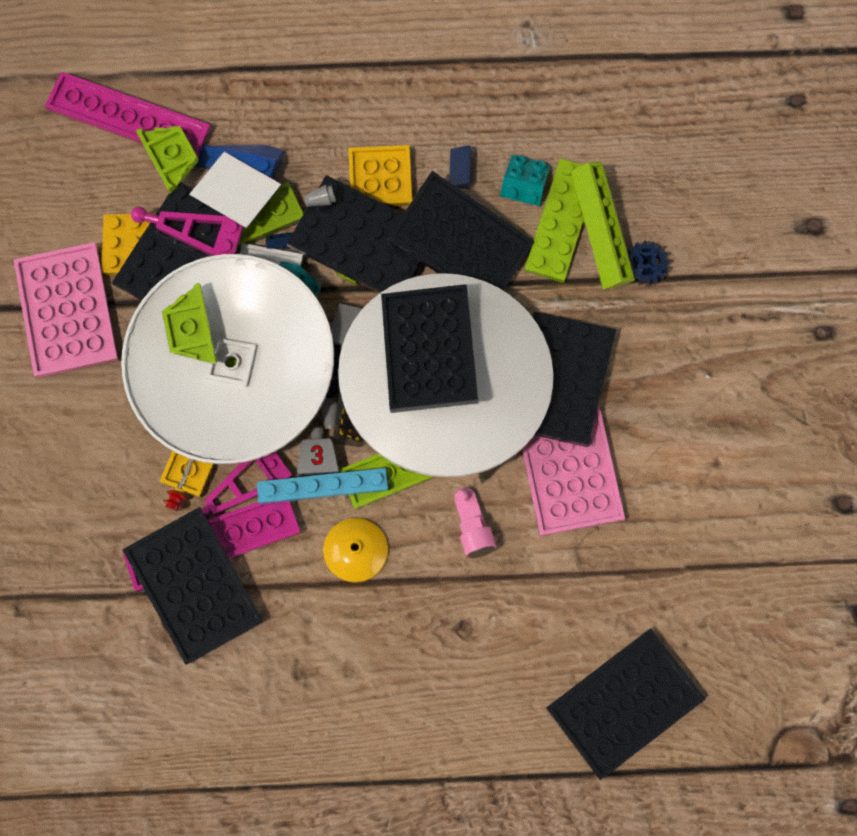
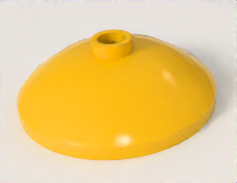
M351 518L339 522L329 531L324 541L323 555L326 565L336 577L347 582L359 583L375 577L382 570L388 556V544L385 535L377 525L366 519ZM353 544L359 546L357 551L351 550Z

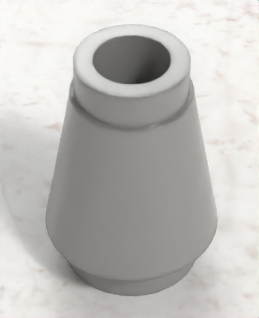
M324 185L304 195L307 207L332 205L333 202H336L332 185Z
M325 398L320 407L325 429L337 428L340 407L338 398Z

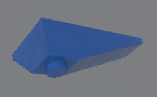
M203 145L198 155L199 161L196 166L210 170L223 152H226L274 180L284 151L267 145Z

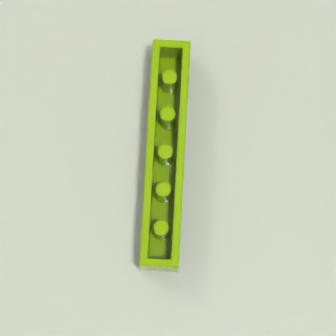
M588 162L572 170L571 174L603 290L615 289L631 283L635 279L603 163Z

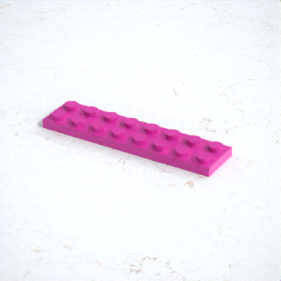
M64 72L60 73L45 104L46 110L141 144L142 142L136 132L137 129L154 131V128L180 126L197 158L211 129L210 124Z
M290 501L260 505L257 502L208 520L229 559L301 534ZM122 550L135 592L144 590Z

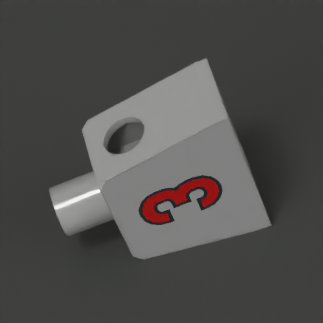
M323 428L310 429L311 439L301 441L297 468L298 477L339 473L332 439H323Z

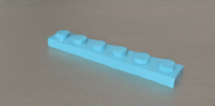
M386 468L257 482L258 503L260 505L388 491Z

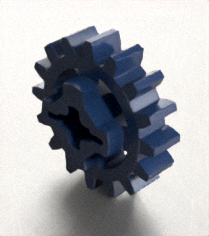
M644 241L642 246L637 242L634 246L635 249L630 247L628 250L634 279L638 280V285L645 282V285L649 286L650 281L656 285L658 278L663 280L665 276L663 273L668 271L666 266L669 264V260L664 259L667 256V252L661 253L662 246L660 245L655 248V242L647 245V242ZM657 258L659 260L660 268L658 267L659 265L656 263ZM633 260L634 263L637 265L636 269L633 266Z

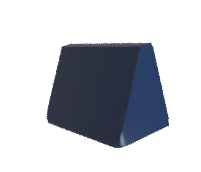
M471 146L450 149L449 182L457 188L469 189Z

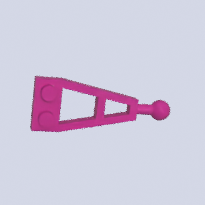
M135 207L131 211V219L134 222L143 223L147 221L155 223L157 230L210 256L235 254L244 226L227 216L161 211L160 215L157 216L147 213L143 207ZM166 220L185 221L182 233L165 225ZM194 222L221 224L214 248L189 237Z
M276 452L255 460L269 480L293 477ZM254 460L240 463L204 500L207 505L201 509L205 516L211 512L214 515H218L258 497L257 488L242 495L234 483ZM229 487L236 498L216 506L214 501Z

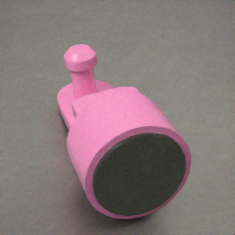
M470 488L457 490L455 493V503L462 521L460 524L462 531L460 540L466 558H478L492 553L496 550L497 546L491 528L486 527L475 492Z

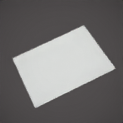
M223 152L189 195L247 228L281 184Z

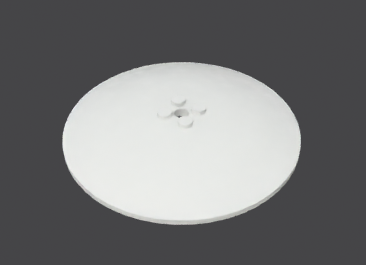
M223 254L209 256L174 270L160 280L141 301L132 316L124 338L121 362L122 379L127 398L136 417L144 428L165 447L184 457L204 463H245L262 458L281 449L294 440L316 416L328 393L334 367L333 337L325 312L317 298L290 271L268 260L249 255ZM196 283H200L202 287L217 364L171 354L169 350L162 311L167 306L175 303L176 299L182 294L185 295ZM234 357L237 360L236 365L231 368L226 367L227 359Z
M444 273L417 276L399 282L382 291L360 311L352 322L344 339L339 358L338 375L341 398L346 413L360 436L371 448L390 462L406 470L433 477L448 478L474 475L490 470L512 458L524 448L539 429L546 415L553 389V367L550 351L543 333L530 313L518 301L500 288L485 281L458 274ZM467 284L479 404L390 413L381 294Z

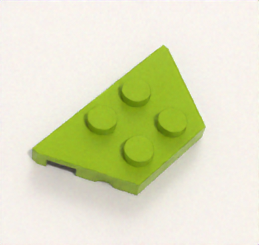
M180 126L154 128V131L137 129V135L169 194L172 193L199 161Z
M196 283L185 295L182 294L176 299L175 303L167 306L162 311L169 350L171 354L217 364L202 287L200 283Z

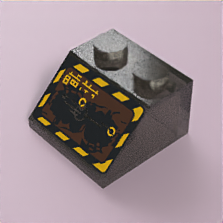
M339 392L333 433L335 443L338 445L361 447L362 441L365 440L357 432L348 417L341 393Z

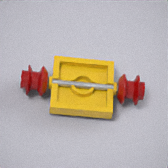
M172 451L159 481L161 484L175 489L167 491L169 499L163 500L166 503L165 507L176 512L178 509H183L180 505L181 501L187 500L183 492L200 498L214 464L192 460Z

